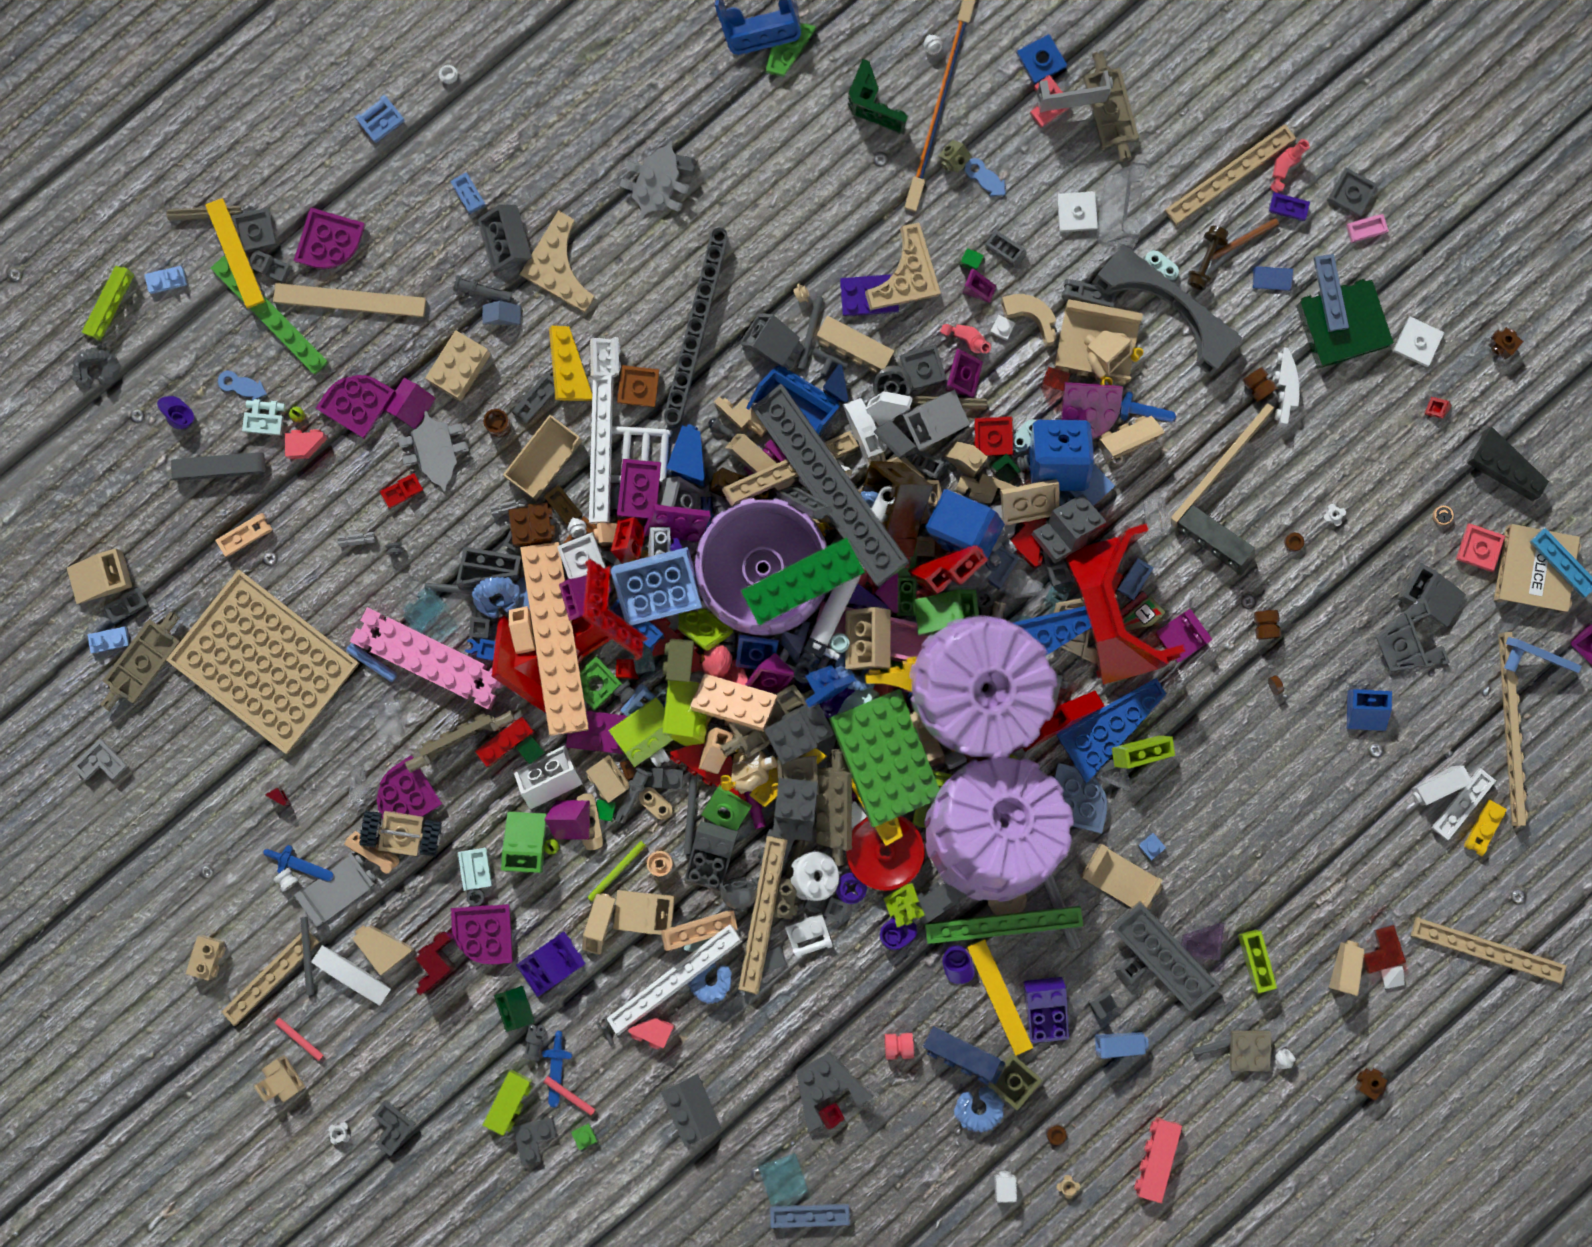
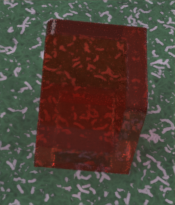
M1048 366L1041 388L1048 390L1050 387L1064 391L1065 382H1068L1070 373Z

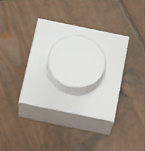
M998 315L990 333L1007 341L1015 322Z

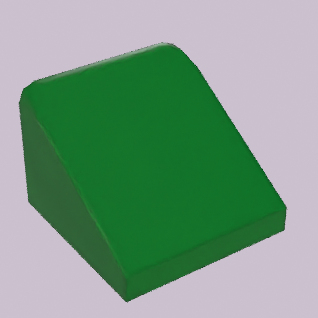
M967 248L959 265L969 270L975 269L977 271L984 255Z
M597 799L598 818L613 822L616 802L608 803L605 800Z

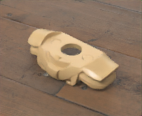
M582 794L577 797V800L590 801V816L595 819V825L589 828V840L582 841L587 850H596L603 846L597 807L592 794Z

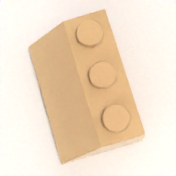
M1144 415L1136 419V423L1130 426L1127 423L1118 427L1119 431L1111 433V431L1104 433L1097 443L1108 463L1157 441L1165 433L1163 428L1152 416L1146 418Z
M872 607L846 611V636L849 639V647L845 651V669L890 668V610Z

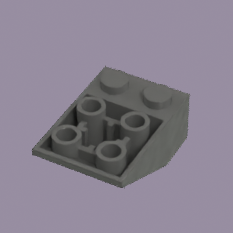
M1420 563L1412 570L1397 599L1411 606L1419 598L1424 597L1431 611V614L1427 616L1448 627L1466 594L1440 573Z
M701 821L696 833L684 881L720 891V884L722 883L723 885L738 831Z

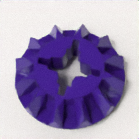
M853 873L844 874L839 878L836 893L840 900L847 904H855L865 897L867 886L858 880ZM845 882L851 885L858 882L855 887L857 895L852 892L845 895L848 889Z

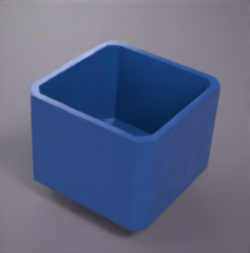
M1037 419L1033 423L1029 446L1031 484L1057 479L1059 491H1085L1089 488L1094 455L1091 424L1088 421Z
M944 489L926 528L931 537L945 551L950 553L952 551L958 552L977 545V547L983 550V554L988 559L1005 523L992 508Z

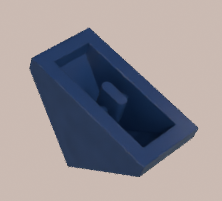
M841 364L836 367L826 381L823 391L841 404H846L849 401Z

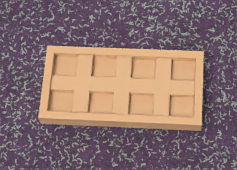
M704 674L690 707L693 711L764 732L778 698L777 695Z

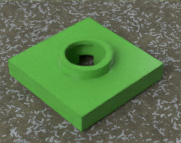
M597 657L579 672L583 698L594 711L622 685ZM593 677H599L603 681V687L599 691H593L589 687V682Z
M719 785L701 815L718 826L737 831L752 805L732 792L724 791L721 785ZM719 808L728 809L731 817L728 818V815H725L722 811L720 813Z

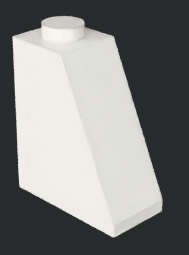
M1463 765L1451 766L1411 788L1414 792L1412 795L1418 804L1428 805L1473 783Z

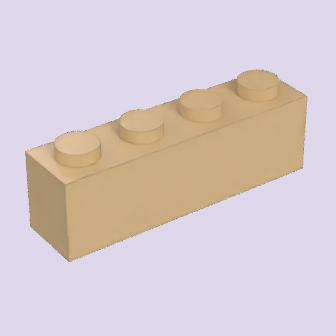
M829 316L826 317L816 335V340L823 347H832L837 354L843 357L845 355L851 357L854 363L868 366V369L875 374H878L882 368L887 367L894 355V350Z

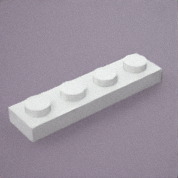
M1481 768L1471 777L1473 783L1462 788L1431 827L1445 840H1449L1495 783L1496 780Z

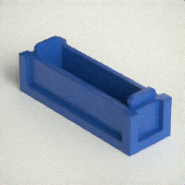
M618 599L609 610L625 621ZM649 621L631 625L649 638L643 643L651 651L654 650V646L661 639L665 638L663 633Z

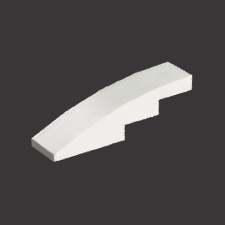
M323 945L311 961L332 977L378 1005L382 1004L391 990L389 986L375 979L373 975L360 969L351 961Z

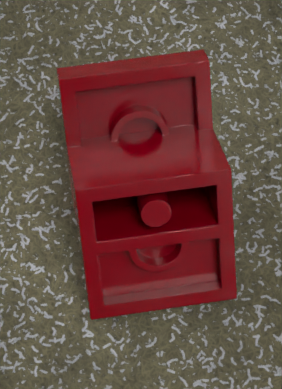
M452 931L440 932L432 939L434 943L423 946L417 952L419 955L415 959L428 973V976L423 977L417 983L419 987L415 990L419 995L427 993L456 968L442 950L454 939Z

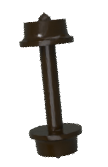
M1212 225L1209 231L1204 233V238L1210 241L1199 271L1191 270L1188 272L1187 284L1192 288L1205 290L1207 285L1211 284L1212 279L1206 275V271L1217 245L1225 246L1228 244L1227 237L1229 232L1226 229Z

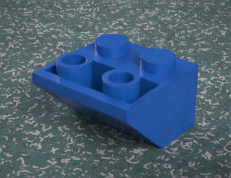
M1348 690L1346 729L1386 731L1392 711V691Z

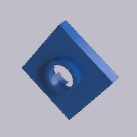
M1050 34L1016 52L1034 85L1049 75L1052 76L1067 68V64ZM1041 51L1046 52L1049 60L1046 63H1039L1036 60V54L1041 53Z

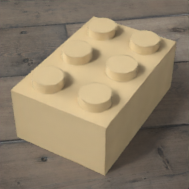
M455 330L425 379L433 386L461 402L491 354L488 349Z

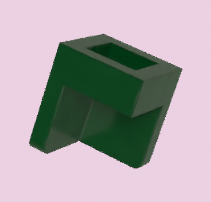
M1007 454L990 468L999 480L1006 483L1012 481L1021 472Z
M529 735L515 746L528 764H532L540 756L546 754L533 735Z

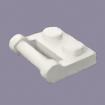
M822 913L785 925L796 959L825 947H833ZM820 935L824 937V940L801 948L797 945V943Z

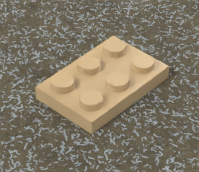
M1057 479L1001 490V514L1005 525L1051 517L1052 511L1059 507V482Z

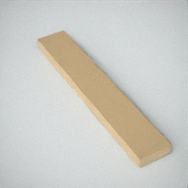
M309 931L312 951L320 941ZM301 933L221 1011L234 1026L303 960Z

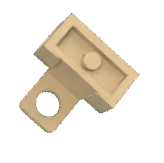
M285 1055L264 1067L261 1071L266 1079L255 1085V1089L264 1102L278 1095L283 1103L306 1087ZM262 1088L265 1089V1091L267 1092V1095L264 1094V1092L262 1091Z

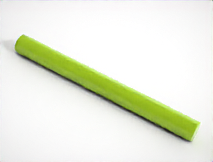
M640 841L587 898L593 902L596 894H601L646 845Z

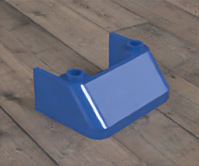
M716 0L715 9L730 52L735 55H741L798 40L801 35V24L797 0H779L778 6L780 10L747 19L744 18L743 12L739 8L732 7L726 9L723 0Z
M775 366L758 384L746 408L749 410L755 403H758L782 384L821 437L840 406L839 402L787 368Z

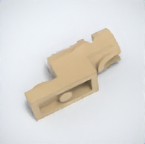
M718 397L714 401V405L741 431L749 425L748 428L760 437L768 432L752 407L749 410L746 408L749 400L743 399L734 409H732L733 405L726 398Z
M982 474L979 482L975 478L961 475L955 493L964 496L965 492L969 491V499L976 500L982 504H991L996 491H999L1001 495V490L1016 486Z

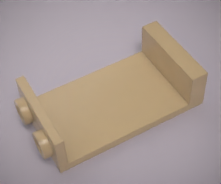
M1103 844L1098 845L1080 877L1131 908L1141 901L1150 910L1153 904L1151 901L1155 894L1158 895L1163 887L1161 884L1162 879L1153 876L1124 859Z

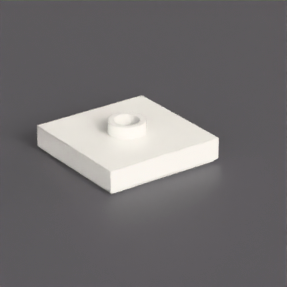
M1095 191L1057 194L1059 232L1097 230Z
M1408 317L1393 352L1428 367L1444 332L1417 319Z
M592 532L557 546L569 579L587 576L585 562L589 559L600 564L604 569L606 568L594 533Z

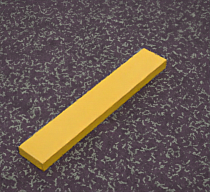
M220 198L205 204L246 308L249 309L264 303L265 299L225 200Z
M985 939L968 946L967 949L1015 1056L1032 1049V1043Z

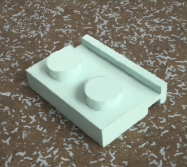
M487 847L458 852L463 891L492 886Z

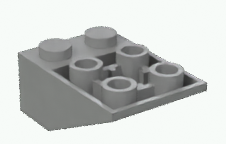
M955 390L903 414L919 450L970 425Z

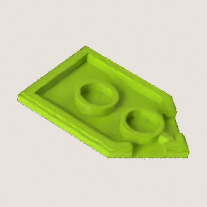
M698 608V610L679 613L678 629L707 651L728 638L733 632L732 628L720 621L707 609Z

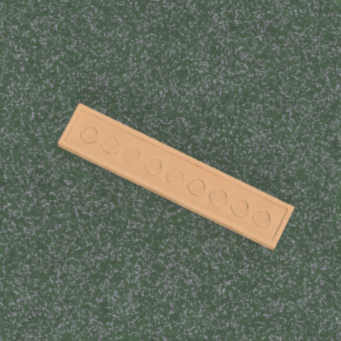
M559 542L520 547L549 736L588 730L572 623L569 621L559 584L565 581L562 560L557 548Z

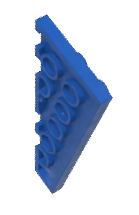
M1085 606L1013 623L1039 641L1047 651L1046 655L1091 628Z
M1157 678L1056 734L1086 784L1113 755L1112 748L1121 746L1165 698L1166 692Z

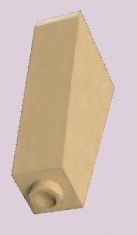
M736 434L725 447L728 452L753 473L777 464L745 434ZM791 479L773 489L777 492L778 490L794 486L792 483L795 480Z

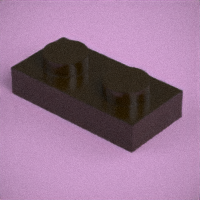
M559 485L544 496L567 526L572 518L579 519L583 516Z

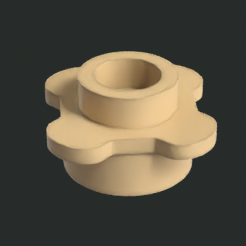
M797 284V288L794 289L797 300L800 303L803 301L808 303V297L810 296L806 286Z
M1065 1175L1064 1180L1056 1186L1057 1190L1062 1191L1067 1199H1071L1076 1191L1080 1190V1184L1075 1183L1071 1175Z

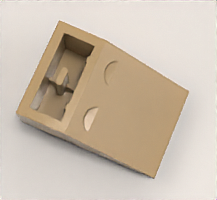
M116 548L96 554L67 567L76 604L133 588L123 551Z
M617 890L613 929L662 935V930L672 928L675 896Z

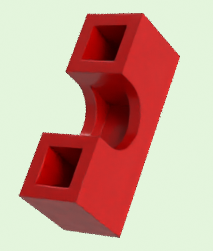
M521 716L475 752L485 766L490 768L501 760L508 751L536 732L525 717Z

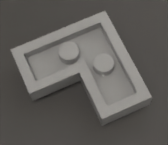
M98 739L72 767L85 780H88L100 767L111 779L115 780L128 765L103 739Z

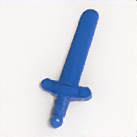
M1127 392L1121 401L1120 419L1122 421L1127 420L1128 413L1145 415L1146 417L1152 416L1155 419L1173 422L1176 419V414L1172 411L1132 402V392Z
M287 845L282 853L270 849L263 851L265 856L278 861L277 872L279 874L287 866L325 881L333 879L334 875L330 870L291 856L292 845Z
M556 1031L554 1049L544 1050L542 1056L551 1058L550 1078L561 1085L563 1059H570L573 1054L562 1049L563 1035L561 1031ZM549 1087L548 1103L550 1107L554 1108L559 1105L560 1094Z

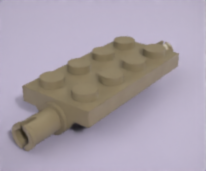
M1097 51L1092 54L1096 67L1095 72L1083 77L1085 88L1100 87L1099 84L1103 72L1107 70L1109 77H1112L1113 88H1111V94L1108 95L1107 101L1090 104L1102 149L1117 146L1120 162H1124V159L1128 161L1132 159L1128 143L1138 141L1139 136L1121 68L1111 69L1107 66L1104 51H1099L1100 54Z
M170 611L161 624H157L151 619L146 622L102 680L110 687V692L100 703L102 707L104 706L106 710L111 711L119 698L123 697L133 704L138 701L165 665L166 659L181 642L170 632L177 621L180 620L178 615Z
M791 683L777 692L775 695H777L778 699L766 728L781 721L782 716L806 705L805 700L815 694L814 690L810 689L803 694L797 690L795 684ZM730 722L728 726L734 738L721 745L720 749L723 750L722 753L727 757L741 748L746 757L749 758L771 744L765 730L763 732Z
M509 711L497 718L482 714L474 718L475 722L468 724L466 722L457 727L458 730L455 732L447 731L439 735L440 739L433 741L431 739L422 744L423 747L418 749L421 755L405 762L409 772L412 773L425 765L428 767L437 753L484 730L501 731V728L516 721L513 713Z
M836 749L831 751L832 767L817 768L819 795L816 797V844L832 848V859L837 866L844 865L843 850L848 851L852 849V774L845 770L842 750Z

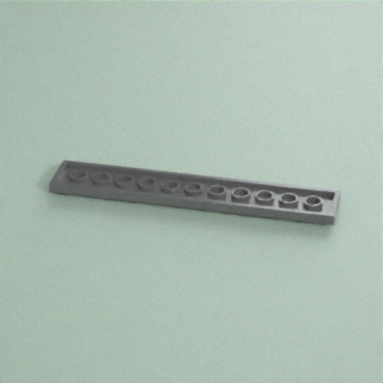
M780 384L752 407L753 411L813 496L831 505L832 513L827 516L841 536L848 538L858 560L877 586L882 585L909 564V560L786 388Z

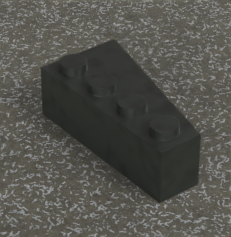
M1493 427L1483 432L1466 462L1531 501L1540 498L1549 483Z
M1191 505L1178 522L1179 531L1186 537L1190 536L1199 546L1207 549L1240 576L1255 559V547L1194 505Z

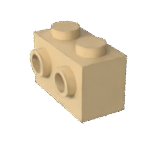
M610 755L586 771L590 782L597 786L600 796L608 803L630 788L628 780Z
M204 935L197 936L186 974L204 980H212L219 972V959L225 953V947H223L225 942Z

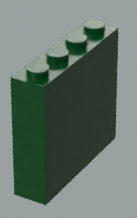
M1365 279L1358 280L1349 287L1347 284L1341 285L1349 325L1348 329L1328 332L1320 293H1318L1319 296L1313 298L1311 295L1305 296L1296 305L1317 370L1389 348L1394 344L1372 279L1368 281Z

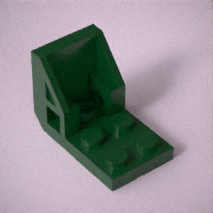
M862 59L848 93V108L851 114L904 135L909 116L902 110H892L883 103L877 104L878 98L876 96L879 88L870 61Z

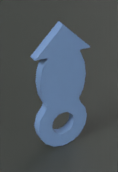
M972 158L966 163L965 174L971 179H976L984 190L991 192L989 196L1005 195L1004 180L1001 182L994 172L986 169L982 160ZM977 165L979 171L976 173L972 172L970 167Z
M224 371L218 377V385L224 391H236L244 397H253L252 401L267 395L261 380L257 384L250 378L238 377L232 371ZM227 377L232 378L233 382L231 385H225L224 380Z

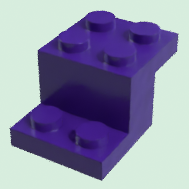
M563 931L528 955L516 966L538 997L586 963L582 955L572 944L570 937Z

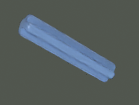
M351 643L347 647V653L388 681L393 682L396 679V672Z

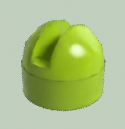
M293 407L289 411V417L292 421L299 423L304 420L305 412L300 407ZM296 411L301 414L300 417H297L293 412Z
M555 839L545 841L544 851L547 854L558 852V841ZM547 843H551L552 847L554 848V851L550 850Z

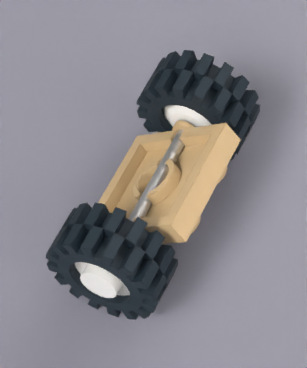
M365 811L361 825L359 845L376 847L380 834L378 846L380 851L417 856L421 841L420 855L436 857L442 822L426 820L423 833H421L424 817L384 811L382 826H380L382 813Z

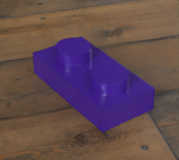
M1273 192L1268 212L1305 221L1310 201Z

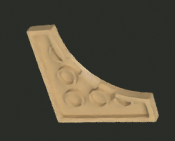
M558 211L532 253V258L527 261L521 271L520 276L586 313L595 296L577 281L570 268L567 256V244L575 220Z
M920 223L905 225L900 228L902 254L899 265L886 282L865 292L870 310L931 298L941 294Z

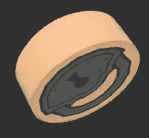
M1440 506L1433 512V520L1438 525L1450 523L1454 516L1452 509L1448 506Z

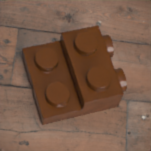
M547 503L528 504V508L508 510L513 547L551 543L552 537H555L554 525H550L549 520L553 519L552 508H548Z

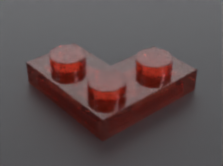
M1389 925L1375 929L1374 933L1379 949L1364 953L1363 962L1367 973L1370 974L1406 963L1395 926Z

